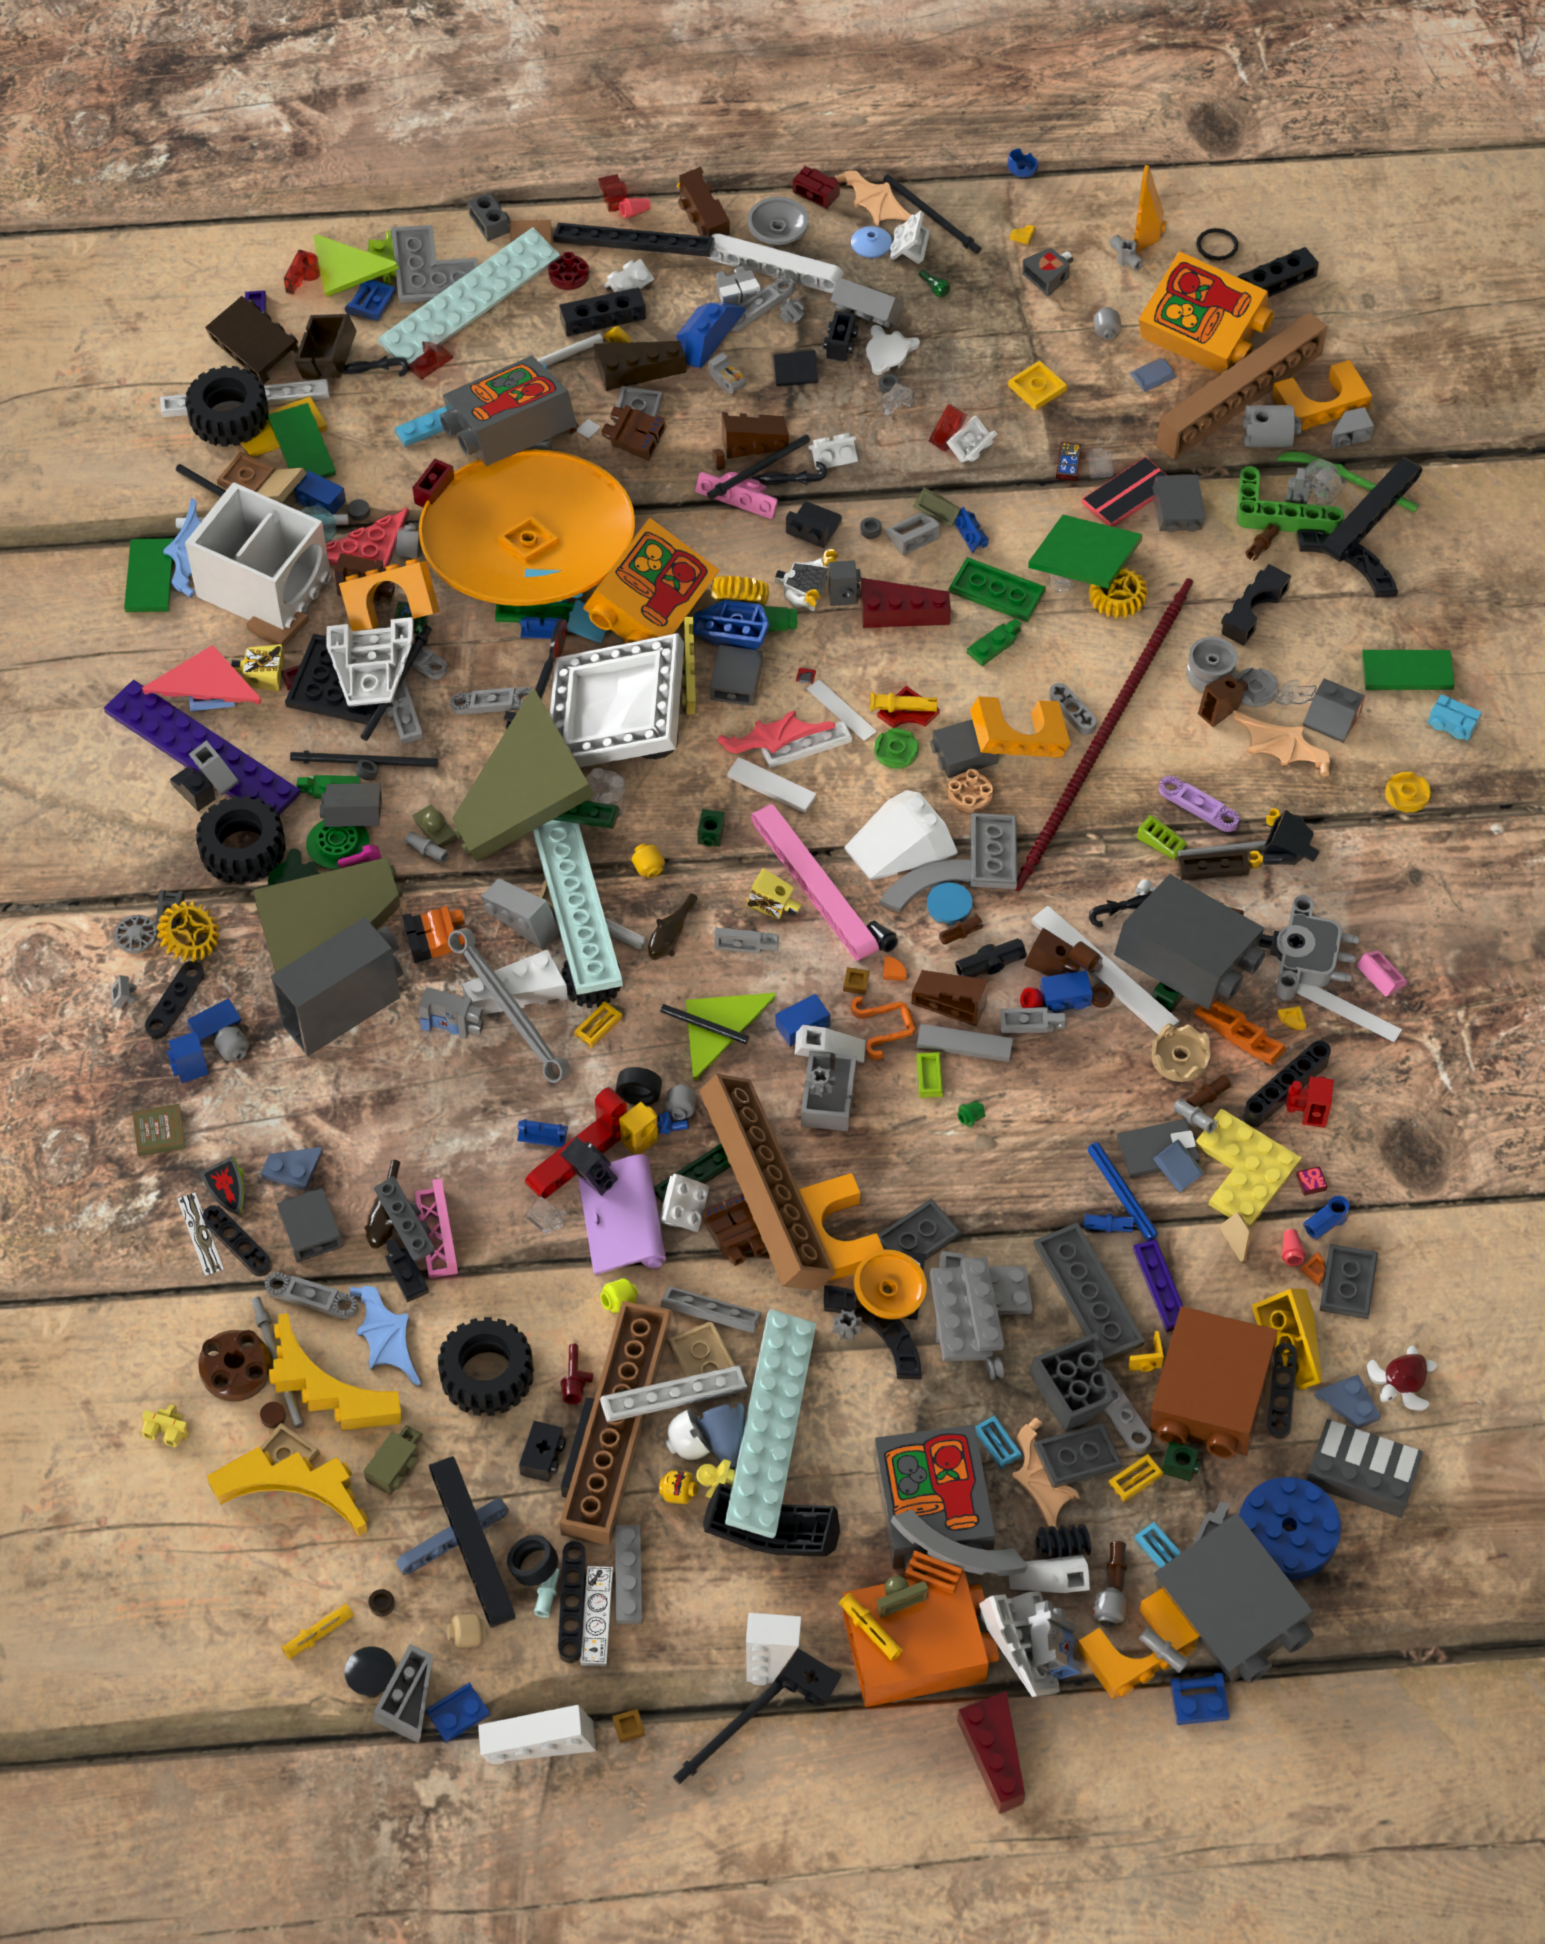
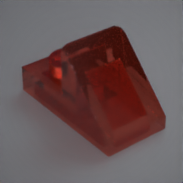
M423 341L424 354L409 364V370L421 380L453 359V355L440 344Z
M948 404L928 441L946 452L950 449L946 442L962 427L968 415L952 404Z

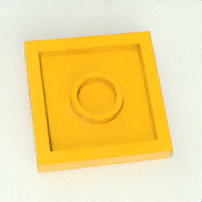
M1041 361L1036 362L1008 380V386L1035 411L1067 391V384Z

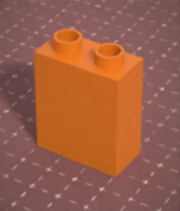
M962 1570L953 1595L927 1585V1600L885 1617H879L876 1610L877 1599L887 1596L884 1590L885 1584L843 1592V1597L851 1593L864 1609L868 1608L873 1619L903 1649L902 1653L895 1660L890 1661L887 1655L860 1626L856 1627L853 1624V1619L842 1608L865 1707L986 1683L988 1663L999 1661L995 1640L989 1631L980 1632L976 1617L981 1613L979 1604L985 1600L980 1583L968 1585L964 1570ZM926 1575V1576H929V1577H931V1578H934V1579H936V1580L942 1581V1582L947 1583V1584H950V1585H951V1583H952V1582H950V1581H947V1580L942 1579V1578H939V1577H935V1576H932V1575ZM906 1579L909 1586L920 1583L913 1579Z

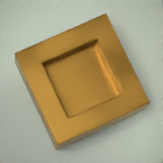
M847 967L843 991L866 995L870 970Z
M638 1709L612 1716L620 1744L645 1737Z

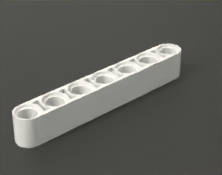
M716 233L711 236L715 238V244L711 256L707 258L715 262L733 267L744 266L746 270L777 279L790 277L796 284L829 293L834 292L838 278H842L844 275L842 269L836 265Z

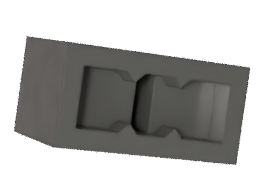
M490 193L468 201L469 216L487 241L509 233L508 224L510 223V218L507 212L502 211L499 201L494 199Z

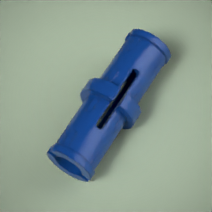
M1108 1213L1106 1216L1085 1214L1084 1229L1106 1230V1233H1111V1231L1133 1232V1217H1117Z

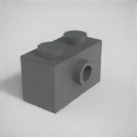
M855 560L829 562L828 590L830 606L856 604V598L860 595L861 573L860 569H856Z

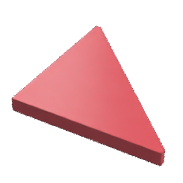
M403 508L402 512L393 516L388 515L381 518L369 527H362L348 533L349 536L338 541L335 539L326 543L329 565L336 566L340 553L370 559L375 563L376 560L383 561L384 568L389 566L397 544V532L404 527L409 515V508Z
M213 645L142 687L143 693L147 695L157 693L169 697L191 696L193 699L211 700L213 698L224 699L225 702L242 703V701L255 702V704L262 703L258 694Z

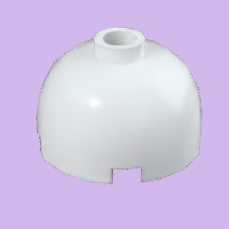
M690 1409L679 1413L672 1419L667 1431L669 1439L666 1441L672 1454L677 1452L683 1459L698 1460L712 1452L697 1424L695 1414Z

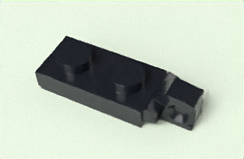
M395 1238L386 1241V1248L389 1252V1255L385 1256L387 1265L406 1302L408 1303L428 1294V1286L406 1248L400 1249Z

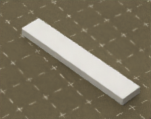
M740 1365L605 1395L600 1398V1402L607 1422H612L743 1392L747 1389V1385Z

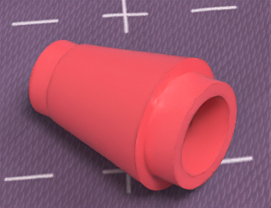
M624 198L619 203V210L624 218H632L651 208L648 198Z
M1288 1229L1283 1233L1282 1259L1288 1266H1299L1304 1262L1306 1253L1297 1230Z

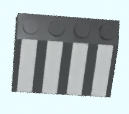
M1327 1419L1306 1481L1317 1485L1324 1492L1402 1518L1423 1451Z

